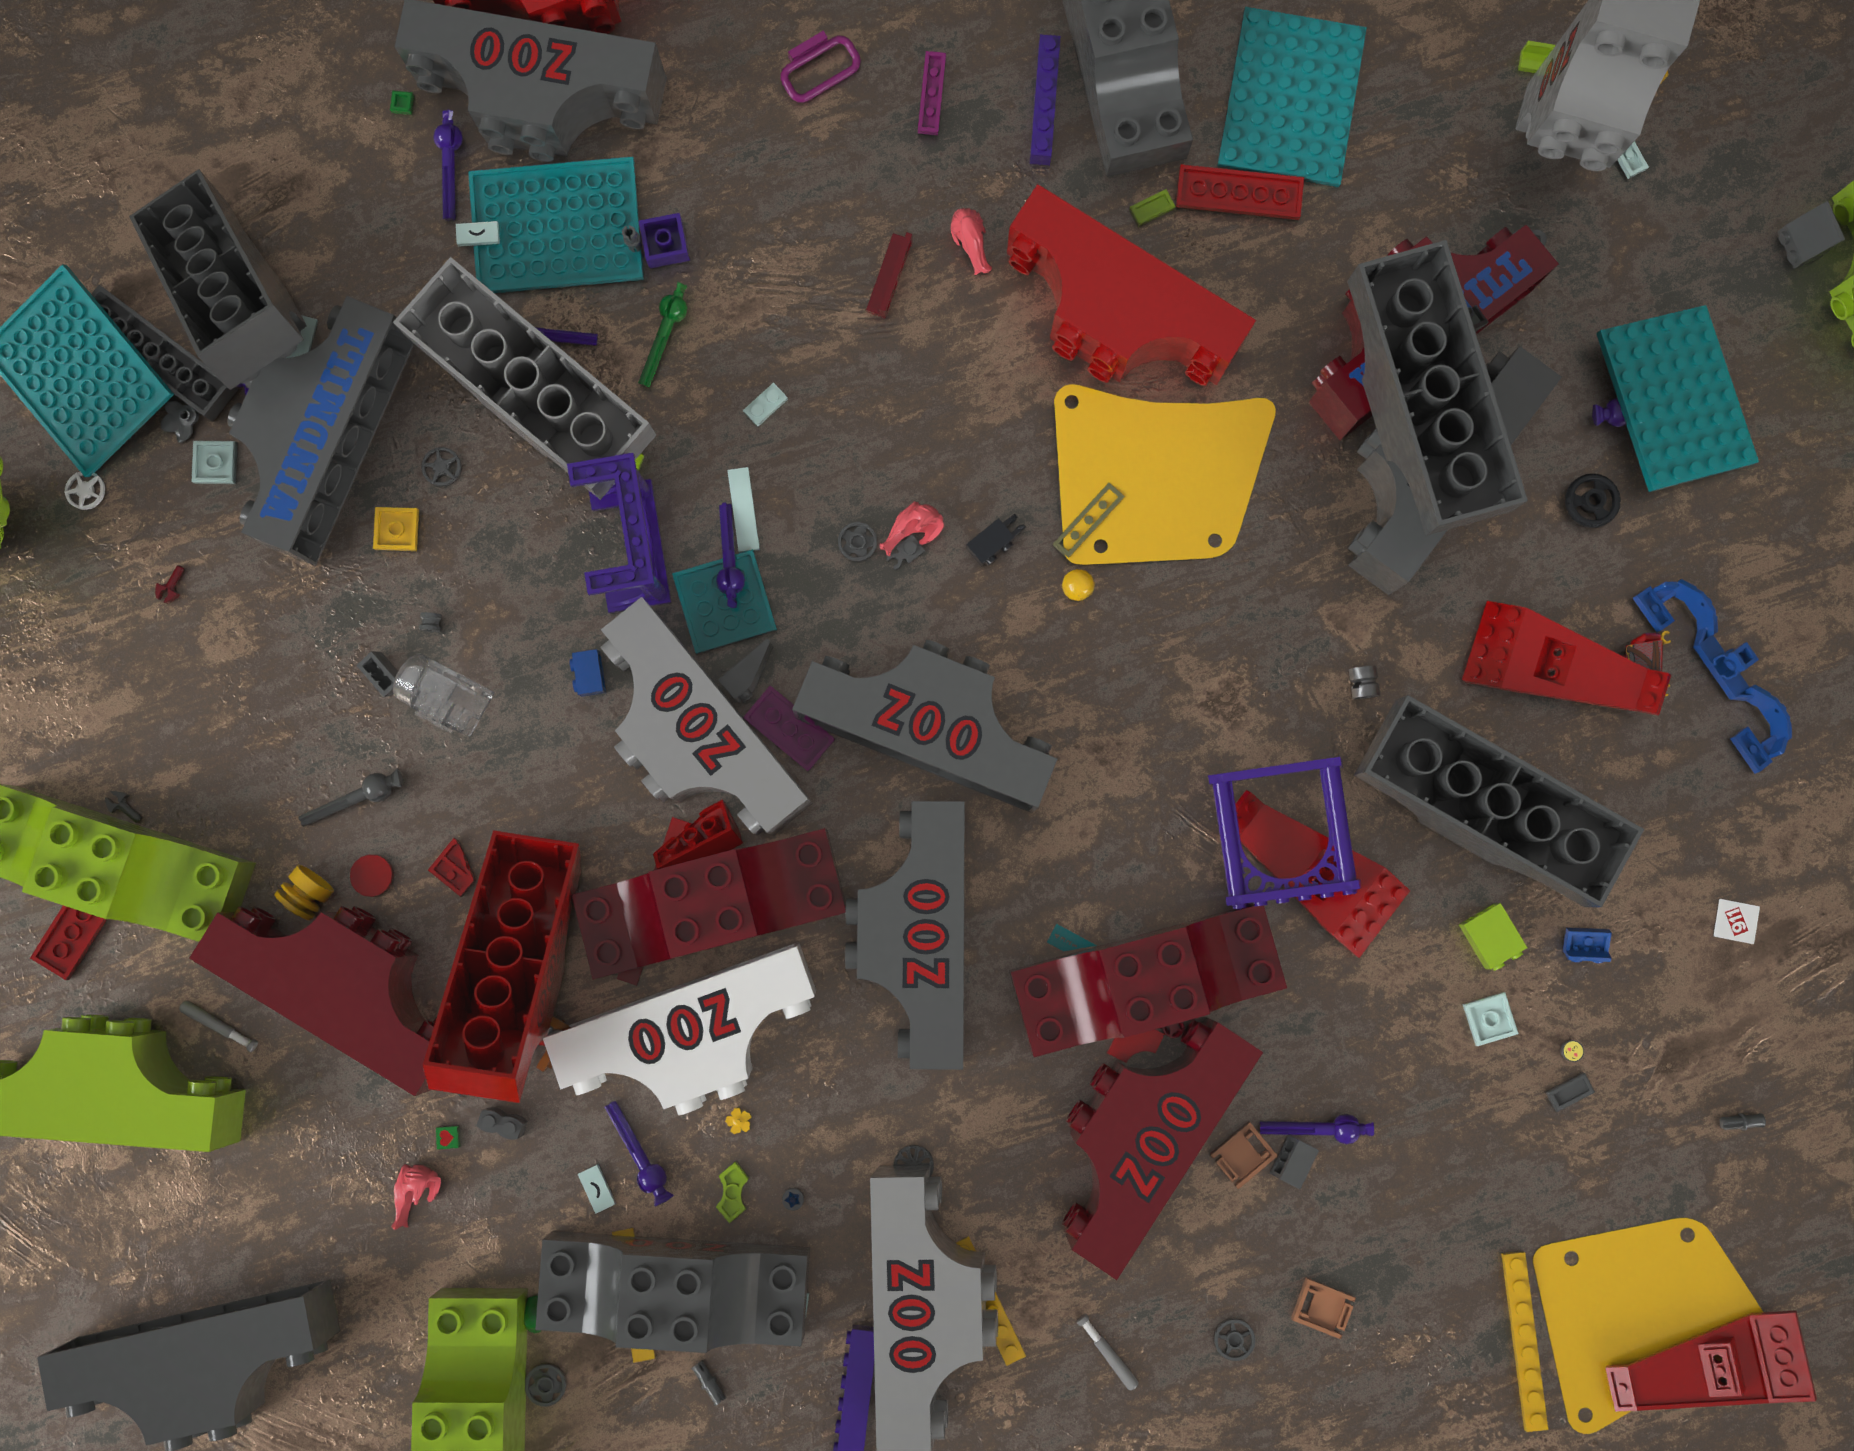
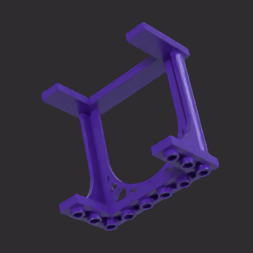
M634 453L568 463L567 468L571 487L615 480V485L609 489L601 500L590 491L589 496L592 511L619 507L628 565L584 572L588 595L605 593L609 614L626 610L640 597H643L651 607L672 603L652 480H644L637 470Z
M1341 757L1208 775L1209 784L1213 785L1228 889V896L1226 897L1227 906L1232 905L1233 909L1246 908L1252 902H1254V906L1268 905V900H1276V904L1290 902L1289 898L1298 897L1299 901L1312 899L1311 895L1320 894L1321 898L1333 897L1334 892L1342 891L1343 895L1356 894L1357 889L1361 888V880L1356 878L1340 772V768H1344ZM1320 769L1329 829L1328 846L1323 858L1311 871L1296 878L1281 879L1262 873L1250 863L1243 851L1232 783L1241 780ZM1334 856L1333 862H1336L1337 867L1327 862L1328 857ZM1248 867L1250 868L1251 873H1249L1244 879L1243 874L1246 873L1243 868ZM1322 867L1330 868L1334 873V879L1331 881L1323 879L1319 873ZM1254 876H1259L1262 880L1260 887L1254 891L1250 890L1248 887L1250 879ZM1311 876H1316L1322 884L1319 885L1315 881H1312L1311 884L1308 879ZM1289 881H1294V887L1288 885ZM1267 882L1274 883L1273 889L1268 887L1265 892H1262ZM1299 882L1302 883L1304 887H1299Z

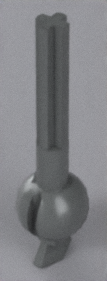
M397 768L387 777L382 773L368 775L362 782L361 788L300 815L298 818L301 821V825L304 827L366 799L372 802L386 800L391 794L392 787H402L403 778L400 770Z

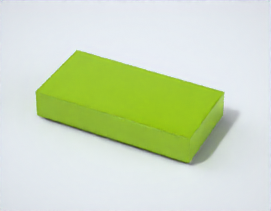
M1167 189L1130 206L1129 211L1137 226L1140 227L1174 210L1176 206Z

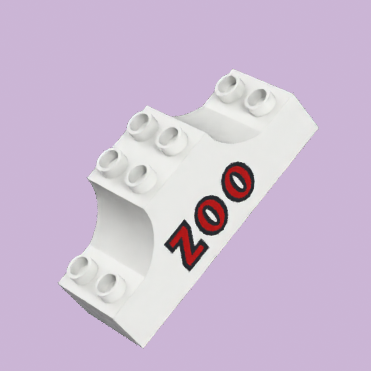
M797 942L569 1025L572 1027L564 1031L555 1030L544 1037L543 1041L560 1090L573 1085L577 1096L601 1087V1083L607 1081L605 1073L625 1075L640 1081L652 1090L659 1099L663 1109L675 1105L677 1114L683 1115L703 1106L702 1102L706 1101L705 1094L717 1090L720 1100L744 1092V1087L747 1086L746 1079L749 1078L753 1069L750 1058V1045L757 1026L770 1013L780 1009L783 1010L786 1019L810 1011L812 1005L809 999L815 997L816 988L800 943Z

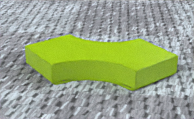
M737 1161L719 1175L723 1184V1196L716 1208L729 1224L747 1209L742 1200V1189L750 1177Z

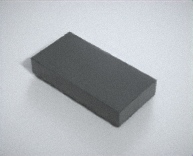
M1582 1072L1547 1090L1545 1093L1554 1110L1559 1112L1595 1093L1586 1074Z

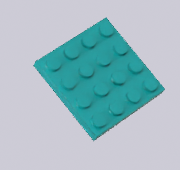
M753 549L735 554L736 568L740 569L745 577V586L741 592L737 593V598L735 599L737 601V608L727 606L728 598H726V594L722 593L716 585V576L723 569V558L672 573L696 655L777 631Z

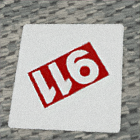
M1719 899L1713 936L1754 944L1760 907Z

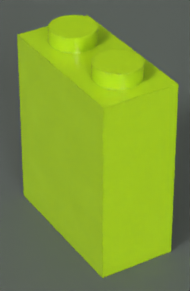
M1494 903L1458 924L1485 969L1496 971L1505 965L1504 962L1506 960L1519 958L1523 955L1522 951L1527 949L1526 944L1501 903Z

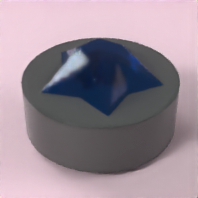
M789 1188L782 1197L784 1207L791 1211L798 1210L804 1202V1195L798 1188Z

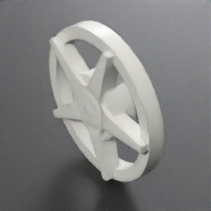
M76 472L66 483L64 491L66 499L72 506L78 509H92L103 500L105 484L102 478L95 473L91 475L94 478L86 482L80 477L83 474ZM77 479L78 485L70 490L72 483ZM97 481H99L100 483L99 495L94 493L95 489L93 485ZM70 494H77L79 496L78 505L72 501ZM92 496L97 498L93 503L83 506L85 499H89Z

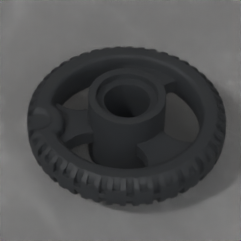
M1590 473L1578 477L1570 484L1565 495V507L1570 517L1581 526L1583 525L1588 528L1601 527L1611 522L1618 514L1621 505V497L1617 486L1608 477L1601 474ZM1594 482V488L1582 496L1575 493L1582 483ZM1606 489H1608L1612 497L1610 511L1603 508L1607 501V496L1604 492ZM1590 496L1596 499V505L1590 503ZM1580 506L1586 513L1594 512L1596 519L1589 520L1578 513L1576 507Z

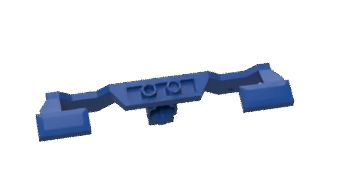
M1680 579L1677 582H1664L1653 589L1649 586L1634 596L1633 600L1656 633L1675 621L1663 603L1673 596L1685 602L1697 620V634L1693 648L1730 700L1747 701L1758 707L1770 724V737L1759 743L1749 727L1743 728L1730 738L1753 773L1756 774L1773 762L1771 758L1785 752L1787 742L1792 738V723L1790 722V715L1787 713L1785 705L1780 703L1778 698L1757 685L1749 687L1740 674L1758 661V657L1747 642L1739 645L1737 648H1731L1727 651L1723 650L1714 637V634L1718 632L1716 609L1712 605L1711 599L1693 584Z

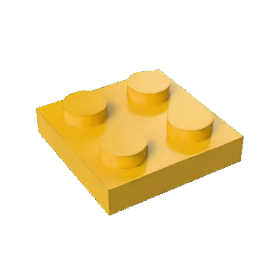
M375 507L373 549L417 551L419 509Z

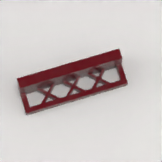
M906 232L905 237L892 234L866 308L867 313L886 319L913 243L911 233Z

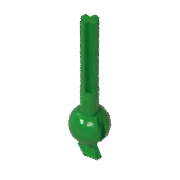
M677 282V288L674 290L673 295L664 296L659 303V312L663 319L638 384L650 388L674 323L682 321L687 315V303L683 300L687 285Z

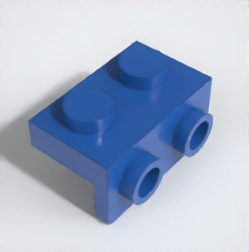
M1566 927L1563 952L1568 960L1576 963L1582 961H1592L1594 963L1611 962L1612 957L1609 954L1612 932L1610 929Z

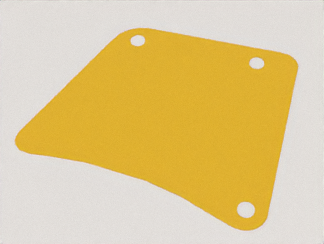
M1075 384L1066 385L1059 389L1054 399L1063 532L1108 483L1125 496L1069 558L1066 556L1070 562L1089 565L1206 559L1221 556L1233 547L1244 519L1275 418L1276 409L1273 402L1266 398H1252L1210 404L1155 403L1124 398ZM1069 395H1074L1078 398V406L1074 409H1069L1065 405V399ZM1108 489L1063 538V547L1069 551L1118 496ZM1100 501H1106L1107 507L1105 509L1099 508ZM1086 516H1091L1093 518V522L1091 524L1085 523ZM1073 531L1079 533V538L1076 540L1071 538ZM1211 534H1218L1222 538V543L1219 547L1215 548L1209 545L1208 538ZM1099 539L1105 540L1108 545L1107 550L1104 553L1096 552L1094 549L1095 541Z
M1675 1218L1541 1246L1533 1256V1265L1568 1422L1574 1430L1582 1434L1597 1432L1631 1412H1615L1605 1369L1607 1365L1631 1364L1747 1314L1763 1312L1709 1229L1702 1223L1690 1218ZM1684 1228H1691L1694 1231L1695 1237L1691 1242H1684L1681 1239L1680 1233ZM1569 1251L1578 1254L1579 1261L1574 1266H1569L1565 1263L1564 1257ZM1715 1355L1716 1360L1722 1361L1721 1356ZM1582 1408H1589L1592 1411L1593 1417L1587 1423L1582 1422L1578 1417V1413Z

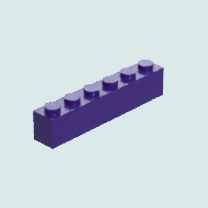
M1040 34L1030 164L1050 165L1061 36Z
M852 1325V1331L847 1330L846 1344H850L849 1353L844 1354L843 1366L847 1367V1374L842 1375L841 1389H845L844 1397H839L838 1411H842L841 1420L837 1419L835 1433H839V1441L834 1442L833 1451H864L874 1370V1327Z

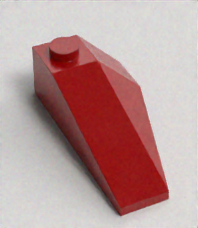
M723 799L702 810L699 813L700 817L692 824H686L684 826L685 830L677 837H671L653 853L657 869L726 852L743 844L739 828Z

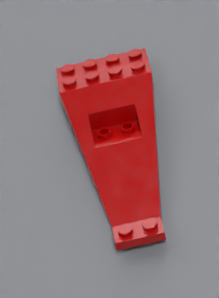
M1487 601L1462 680L1466 683L1500 690L1659 716L1671 674L1647 669L1527 607ZM1562 650L1561 655L1556 656L1557 652ZM1555 670V674L1550 676V673Z
M1248 790L1243 793L1235 804L1241 843L1275 878L1290 879L1302 876L1315 868L1323 858L1328 846V837L1265 805ZM1352 850L1356 878L1361 880V888L1357 889L1356 894L1343 895V892L1339 891L1334 892L1333 897L1321 898L1320 894L1311 895L1312 899L1299 901L1298 897L1294 898L1330 935L1354 956L1360 958L1410 890L1384 866ZM1334 856L1328 857L1327 862L1337 867L1336 862H1333ZM1322 867L1319 873L1323 879L1327 881L1334 879V873L1330 868ZM1311 876L1308 879L1309 883L1311 884L1314 880L1315 882L1319 883V885L1322 884L1318 881L1316 876ZM1289 881L1288 885L1294 887L1295 883L1294 881ZM1299 882V887H1304V885Z
M1796 1310L1750 1313L1631 1364L1607 1365L1605 1368L1615 1412L1815 1402L1817 1400ZM1715 1355L1721 1356L1722 1361L1716 1360ZM1720 1377L1726 1378L1727 1383L1721 1382Z

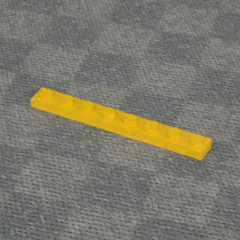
M1524 1251L1501 1253L1524 1430L1526 1432L1548 1430L1526 1254Z

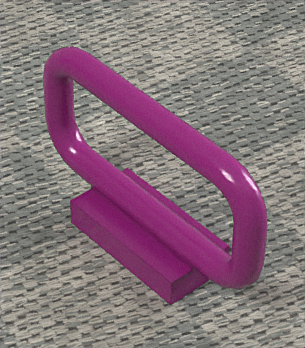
M823 30L788 51V58L791 63L782 69L780 79L788 95L794 101L804 103L854 74L861 65V58L849 38L838 35L828 40ZM843 44L853 59L852 65L804 94L797 93L789 81V74L835 45Z

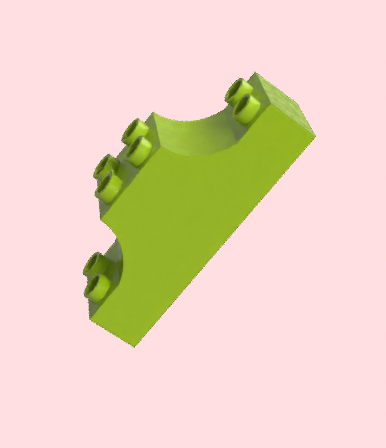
M0 784V878L22 886L23 893L104 919L140 924L198 942L203 937L217 912H235L239 906L241 907L256 865L255 862L19 786Z
M90 1014L81 1015V1017H62L61 1028L43 1031L42 1040L36 1053L20 1070L17 1071V1061L0 1060V1136L211 1152L241 1141L246 1089L231 1088L232 1078L207 1076L204 1077V1080L188 1079L180 1072L171 1059L167 1047L166 1031L151 1030L152 1019L124 1018V1021L109 1020V1016Z
M441 1288L429 1298L426 1361L418 1394L412 1402L411 1451H525L527 1329L524 1325V1313L528 1299V1288Z

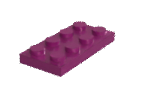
M769 686L743 718L809 772L835 741V738L819 725H814L815 722L806 715L804 719L810 724L797 720L792 710L794 705L772 686Z

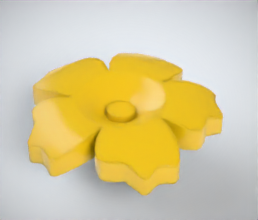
M734 1108L731 1112L732 1116L726 1117L725 1122L728 1126H732L730 1132L733 1134L740 1133L741 1129L744 1132L750 1130V1122L748 1120L751 1119V1115L749 1112L743 1111L741 1114L740 1108Z

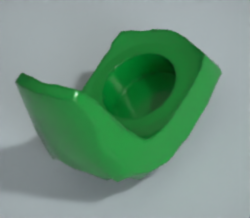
M538 1295L529 1297L525 1307L524 1325L531 1333L541 1332V1330H535Z

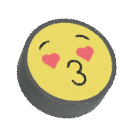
M1567 1040L1561 1045L1560 1053L1565 1060L1577 1062L1582 1059L1584 1048L1578 1041Z

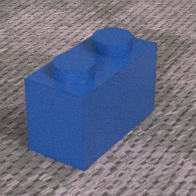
M598 649L572 653L573 659H570V668L572 672H575V680H573L574 692H577L581 697L606 693L601 652Z

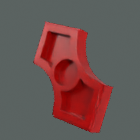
M1155 1029L1125 1038H1114L1107 1054L1127 1063L1136 1053L1143 1051L1156 1053L1165 1034Z

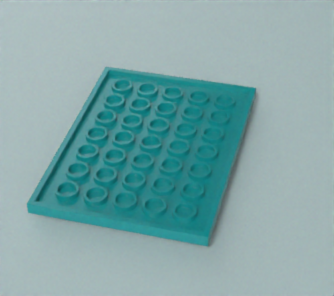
M1245 7L1217 166L1241 171L1304 177L1305 182L1340 187L1367 27Z
M634 157L468 171L472 223L491 221L499 223L500 244L474 245L476 279L493 293L644 280L642 248L638 252L636 249L635 252L630 251L629 247L624 243L622 234L623 228L627 226L630 229L629 225H631L640 235Z
M62 264L0 327L1 377L84 477H90L174 395L67 265Z
M1707 305L1603 329L1596 333L1649 492L1754 465L1759 462Z

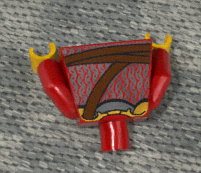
M1670 632L1643 633L1631 640L1630 645H1626V655L1621 656L1647 669L1662 672L1663 645L1671 642V640L1666 641L1664 635L1670 634Z

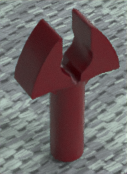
M176 566L166 584H156V599L161 600L163 593L166 591L168 592V596L164 600L166 604L173 602L180 596V594L175 592V586L185 570L182 566Z

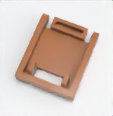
M1249 1121L1210 1153L1212 1158L1219 1154L1221 1155L1215 1162L1231 1182H1234L1238 1177L1240 1178L1235 1184L1237 1189L1241 1188L1278 1157ZM1253 1135L1265 1147V1150L1260 1155L1247 1140Z
M1306 1277L1291 1319L1341 1339L1342 1334L1334 1331L1335 1327L1345 1331L1353 1309V1305L1345 1302V1299L1355 1302L1356 1297ZM1309 1291L1313 1293V1297L1306 1313L1301 1310Z

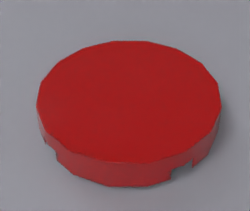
M369 854L360 857L354 862L350 870L351 885L356 892L363 896L376 897L384 894L392 885V879L394 878L392 865L387 859L379 855Z

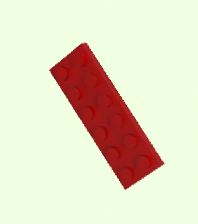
M1180 164L1176 207L1299 220L1301 217L1304 177Z

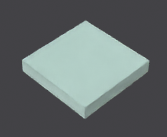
M193 441L192 482L200 484H236L238 443L235 441Z
M1505 992L1462 1004L1476 1046L1518 1034Z

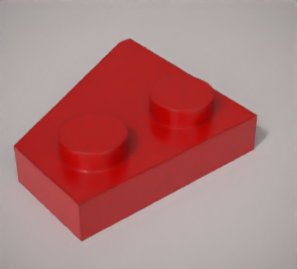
M456 838L452 839L428 869L430 873L460 897L476 881L460 843Z

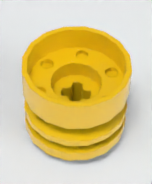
M298 864L288 876L294 885L283 882L281 885L282 889H278L274 896L291 913L311 921L315 916L313 911L318 912L320 910L315 900L325 903L333 894L334 889L314 871Z

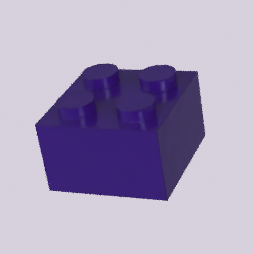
M680 213L639 220L645 257L649 268L690 261Z

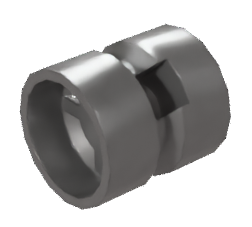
M1377 666L1349 669L1350 681L1354 683L1351 687L1352 699L1380 696L1379 684L1375 682L1378 678Z

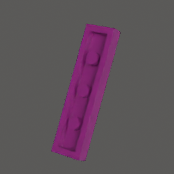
M926 51L918 134L938 135L946 63V53Z

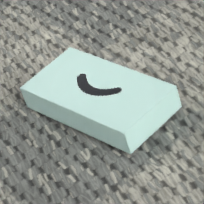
M491 221L456 224V242L458 247L500 244L499 223Z
M599 1164L578 1173L595 1214L616 1204Z

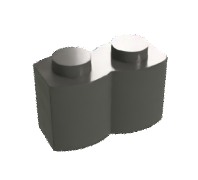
M490 1107L481 1111L476 1126L482 1131L488 1133L497 1132L506 1139L514 1140L523 1136L528 1121L520 1115H507L499 1108Z

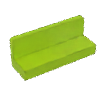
M1528 41L1521 50L1518 71L1536 73L1555 45Z

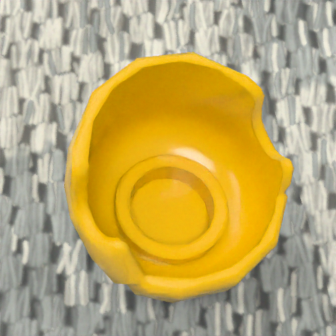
M1074 569L1064 576L1061 586L1064 594L1069 599L1082 601L1094 592L1095 581L1088 571Z

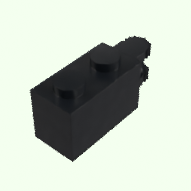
M1013 514L1004 522L998 518L966 544V549L981 567L985 564L990 566L998 559L996 557L997 554L1001 551L1005 553L1014 546L1012 542L1015 537L1025 530L1026 526L1024 524L1019 525L1013 532L1008 530L1007 527L1018 518L1016 514Z

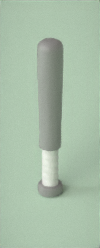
M190 1001L182 1002L179 1007L181 1013L226 1038L239 1042L247 1047L246 1049L249 1052H253L258 1045L257 1040H250L244 1037V1035L235 1031L233 1027Z
M1087 1314L1082 1315L1077 1320V1324L1083 1326L1086 1332H1088L1095 1346L1126 1388L1134 1390L1139 1384L1138 1380L1104 1337L1100 1336L1096 1329H1094L1089 1321V1316Z

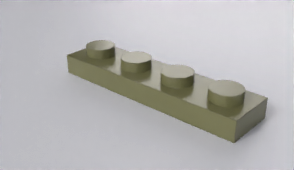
M1108 483L1053 543V546L1069 558L1125 496ZM1110 489L1118 498L1078 542L1067 551L1063 547V538ZM1106 501L1099 502L1100 509L1107 507ZM1091 516L1085 517L1086 524H1091L1093 522V518ZM1073 531L1071 538L1074 540L1078 539L1079 533Z

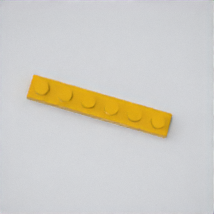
M969 1236L955 1242L964 1249L976 1251ZM995 1292V1301H986V1309L998 1310V1337H996V1345L1006 1366L1026 1357V1354Z

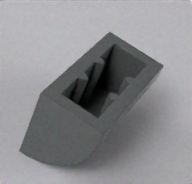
M371 651L356 665L383 697L395 694L408 684L382 652Z
M1288 1135L1270 1174L1301 1189L1319 1150Z

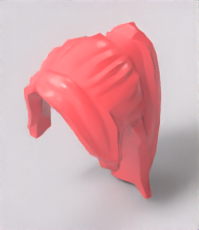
M961 208L954 213L952 218L951 233L953 240L959 246V240L962 242V247L968 254L974 267V275L980 272L989 273L992 267L986 261L983 248L982 232H986L983 226V219L976 210Z
M914 501L896 517L887 540L884 543H880V549L885 550L886 555L890 556L894 547L902 539L910 536L912 533L919 532L925 533V536L919 540L920 545L923 546L931 542L941 533L944 527L943 516L933 506L927 504L920 505L919 502Z
M404 1164L401 1167L394 1186L396 1220L391 1226L394 1230L402 1226L409 1227L407 1220L412 1203L418 1205L425 1188H429L428 1202H432L441 1187V1178L436 1171H432L425 1165H414L411 1167L408 1164Z

